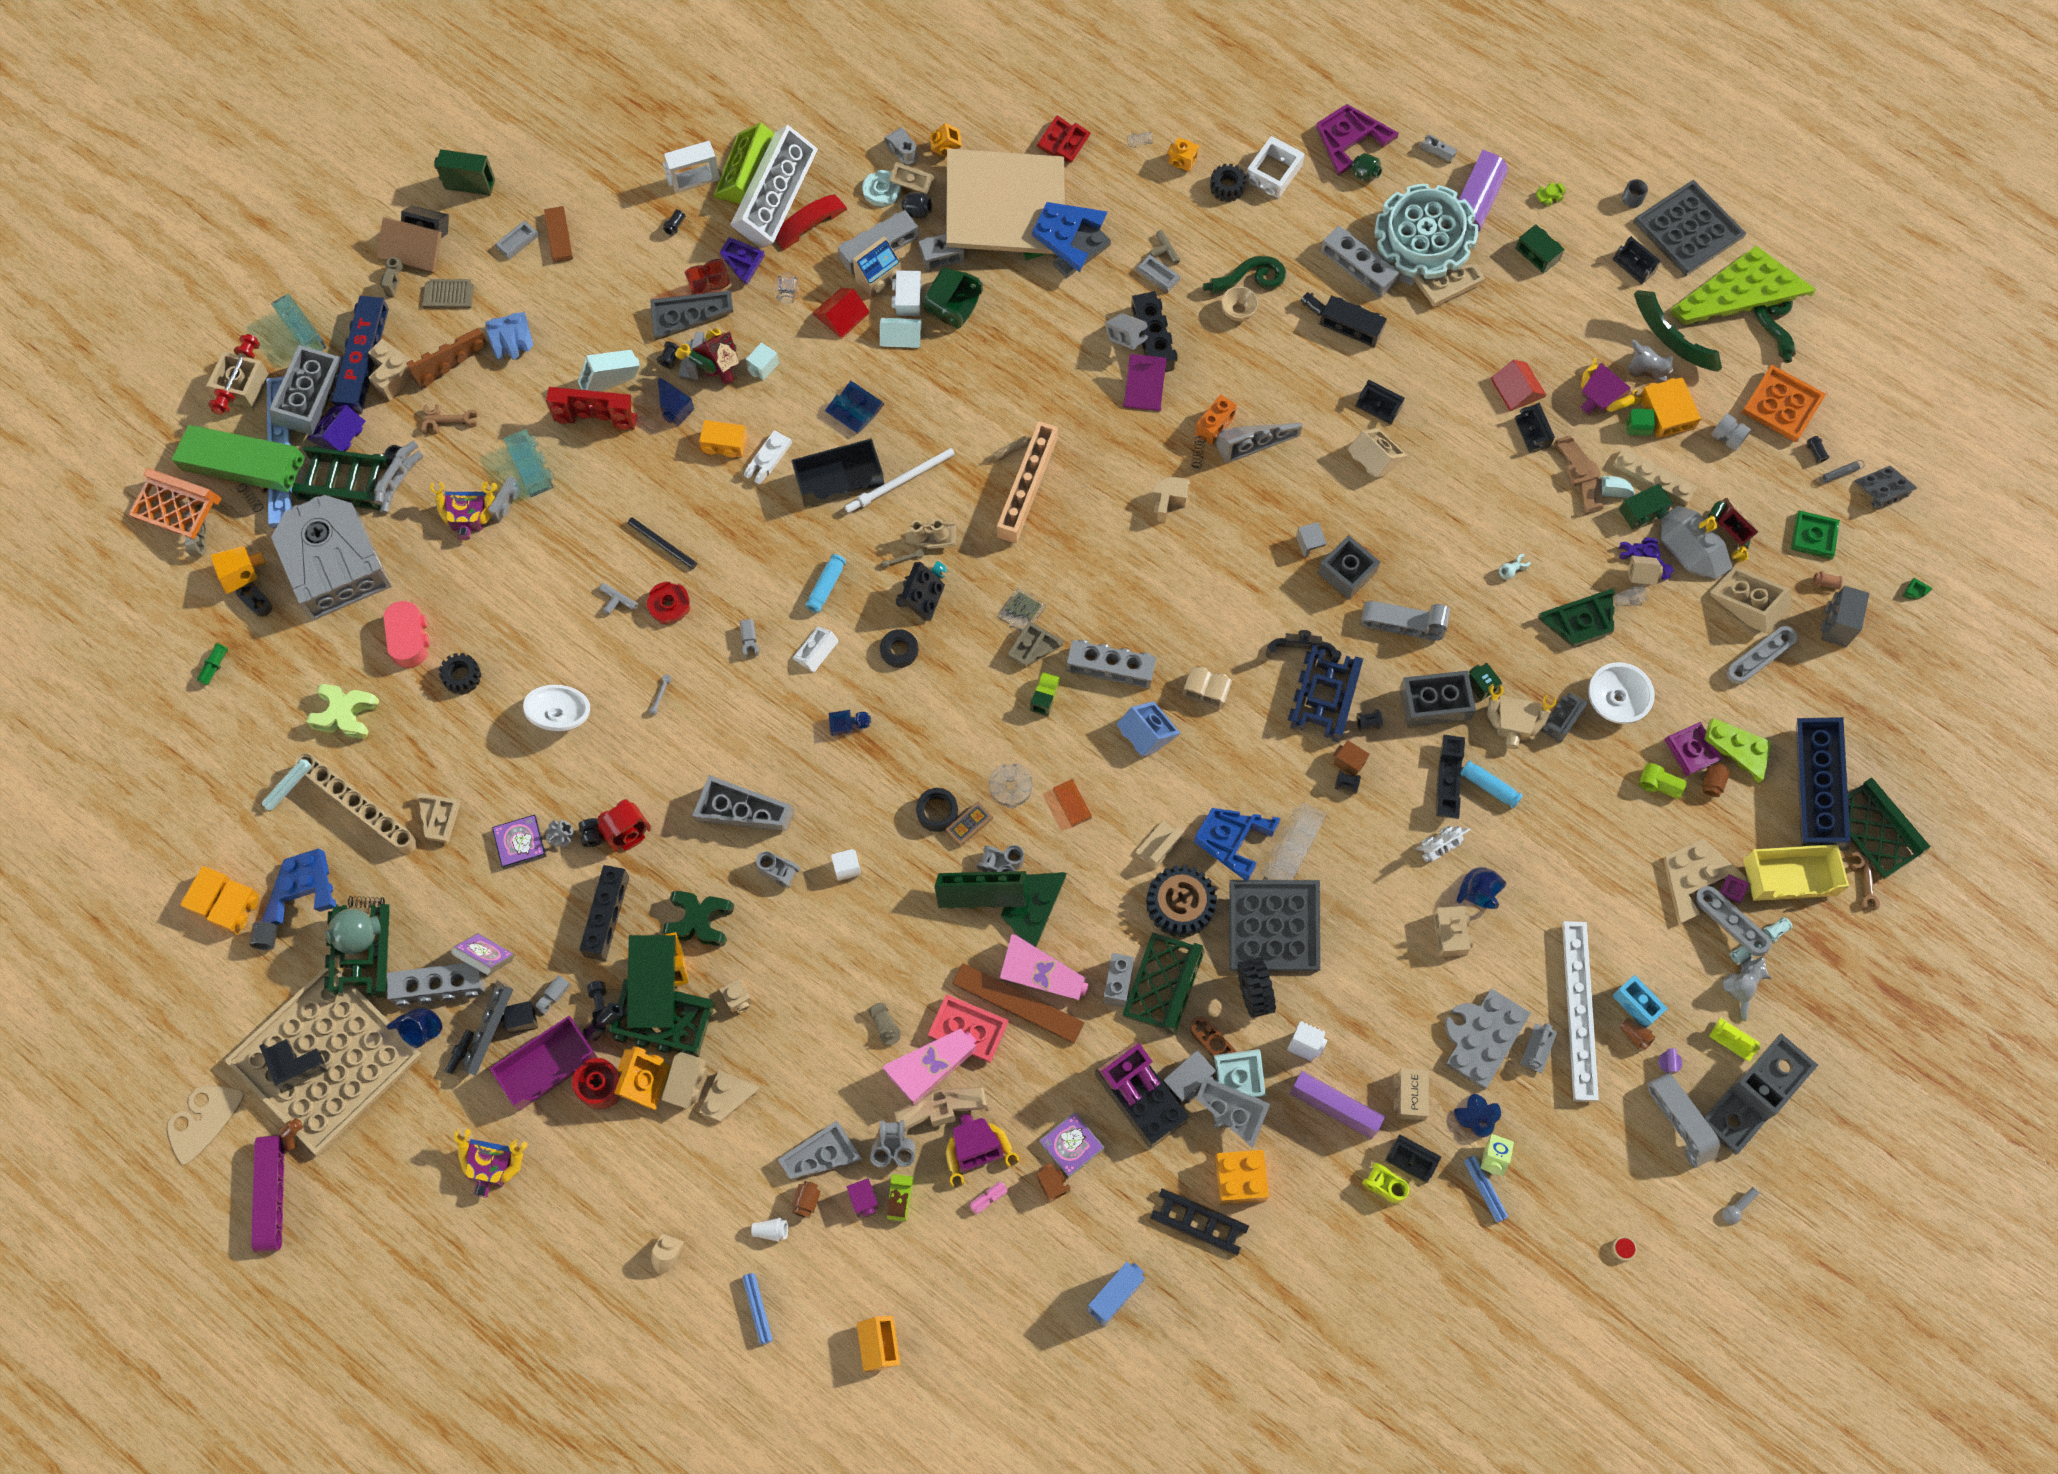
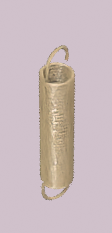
M1023 436L993 452L991 456H994L997 461L1028 444L1027 440L1031 438Z

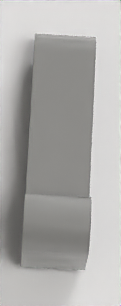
M1367 601L1364 603L1361 625L1370 629L1439 641L1443 639L1447 631L1450 608L1445 605L1435 604L1431 606L1428 612L1376 601Z
M1666 1073L1648 1082L1647 1088L1650 1095L1686 1143L1685 1155L1689 1163L1694 1168H1697L1715 1159L1720 1148L1719 1139L1670 1073Z

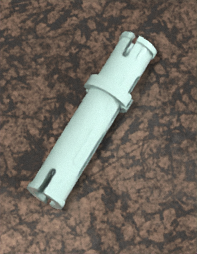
M1782 917L1773 925L1764 927L1762 931L1769 936L1771 943H1775L1781 935L1791 930L1793 926L1789 919ZM1760 944L1754 945L1756 948H1762ZM1743 946L1730 953L1731 959L1737 965L1753 956Z

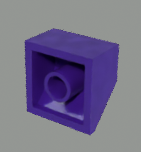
M347 405L334 406L327 411L316 426L313 435H309L307 439L324 449L346 452L351 446L350 441L354 436L357 437L362 432V425L366 421Z

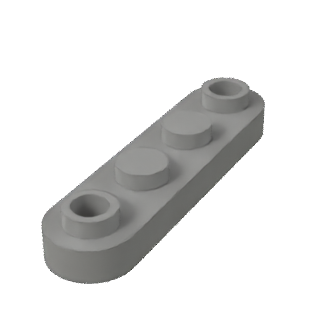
M1788 626L1778 628L1732 663L1727 670L1729 681L1738 685L1745 683L1791 648L1797 640V634L1794 629ZM1734 672L1739 673L1740 677H1737Z
M1705 886L1698 890L1696 896L1697 905L1754 956H1764L1769 952L1771 947L1769 936L1718 890L1710 886ZM1704 898H1709L1711 902L1704 901ZM1760 944L1762 948H1756L1754 945Z

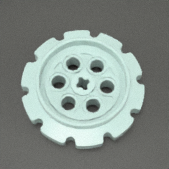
M1417 184L1407 187L1405 194L1396 192L1383 204V213H1379L1376 219L1375 238L1380 239L1377 243V249L1381 257L1387 263L1394 262L1398 272L1415 278L1417 274H1422L1424 279H1435L1446 276L1447 269L1458 270L1469 259L1471 253L1469 249L1475 248L1478 236V225L1473 224L1475 213L1471 205L1465 199L1458 200L1457 192L1441 185L1431 189L1428 184Z

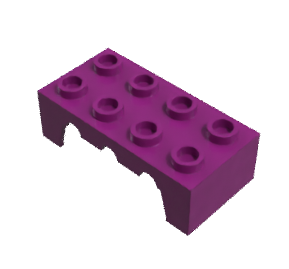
M567 1016L492 1066L490 1070L513 1106L518 1111H521L573 1076L576 1069L584 1064L585 1061L598 1057L573 1019Z

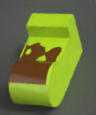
M892 1174L887 1220L907 1221L914 1183L913 1176Z

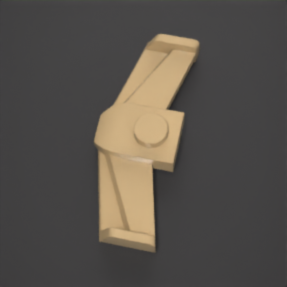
M983 1087L939 1089L931 1091L930 1094L922 1098L915 1106L910 1103L894 1111L896 1122L904 1120L905 1130L929 1118L933 1127L956 1121L954 1111L983 1109L988 1111L989 1108Z

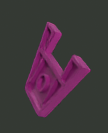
M1348 104L1317 122L1316 129L1338 176L1352 168L1353 161L1344 151L1370 134L1382 147L1397 139L1399 135L1395 130Z

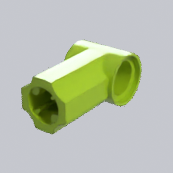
M1647 763L1638 785L1646 791H1659L1679 799L1686 787V781L1664 772V769L1657 764Z

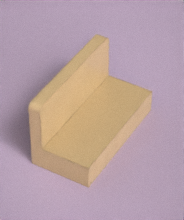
M896 162L889 181L927 194L931 182L935 183L936 179L932 174Z
M1162 821L1136 850V855L1156 870L1183 839L1185 830L1179 826L1174 829L1165 821Z

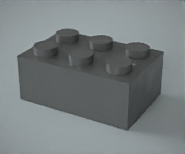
M1468 670L1404 677L1399 687L1407 727L1467 721L1472 719L1476 711Z

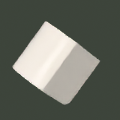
M851 849L831 855L838 881L861 875L855 850Z

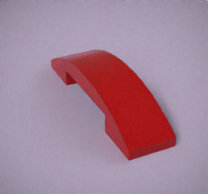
M836 194L815 200L798 210L782 223L775 242L784 251L799 241V235L827 217L832 220L846 211L847 207Z

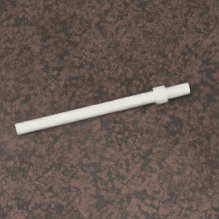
M950 448L869 493L859 495L858 499L844 506L847 513H850L861 506L865 507L871 504V501L954 456L953 449Z

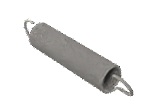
M1858 461L1823 474L1822 478L1824 483H1828L1862 468H1860Z

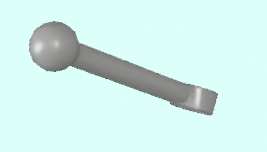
M669 675L662 677L663 684L653 707L649 709L651 715H656L658 712L657 707L666 685L671 682Z

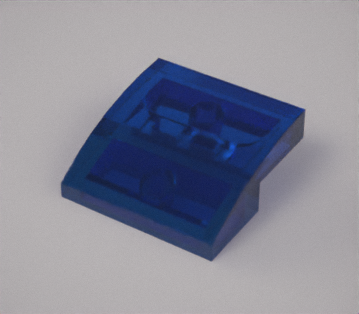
M850 380L840 396L836 395L825 412L858 434L876 416L884 403Z

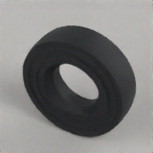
M892 630L883 637L880 643L881 656L892 667L903 668L909 666L918 655V642L914 635L906 630ZM895 642H904L908 649L903 655H895L891 651V646Z

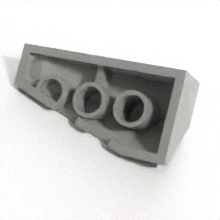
M1288 423L1224 429L1217 434L1216 446L1225 464L1299 437L1302 424Z

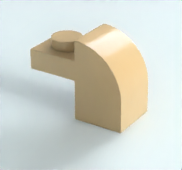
M1169 477L1161 480L1155 486L1152 502H1155L1154 513H1157L1158 522L1165 523L1168 505L1185 507L1189 479Z

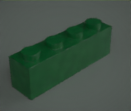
M1026 871L938 873L934 886L938 908L948 909L967 907L1018 908L1027 906L1030 894Z

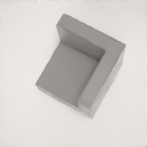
M1319 522L1298 528L1296 538L1304 558L1309 557L1310 550L1326 545Z

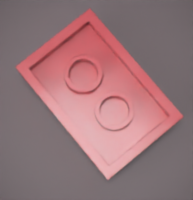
M946 994L928 1033V1038L938 1040L959 1029L964 1033L968 1031L977 1041L974 1043L977 1050L971 1056L991 1064L1009 1020Z

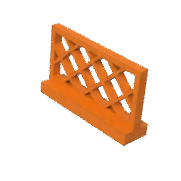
M147 468L143 475L148 479L128 515L143 522L195 539L213 504L219 505L222 498L207 488ZM152 486H155L157 493L149 496ZM171 492L172 498L164 501L163 496ZM187 497L188 503L180 507L179 501ZM159 499L160 504L152 508L151 502ZM204 503L201 510L195 512L194 506ZM174 504L175 510L167 513L166 507ZM146 505L147 511L139 515L138 512L141 507ZM190 509L191 515L183 519L182 513ZM162 511L163 516L155 520L154 514ZM177 516L178 522L170 526L169 519ZM193 521V526L187 532L185 525Z

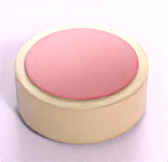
M1622 1236L1612 1243L1611 1250L1616 1259L1629 1261L1637 1254V1245L1630 1237Z

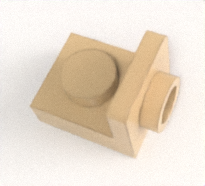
M740 978L719 989L733 1014L736 1012L739 1014L750 1008L749 1005L753 1003Z

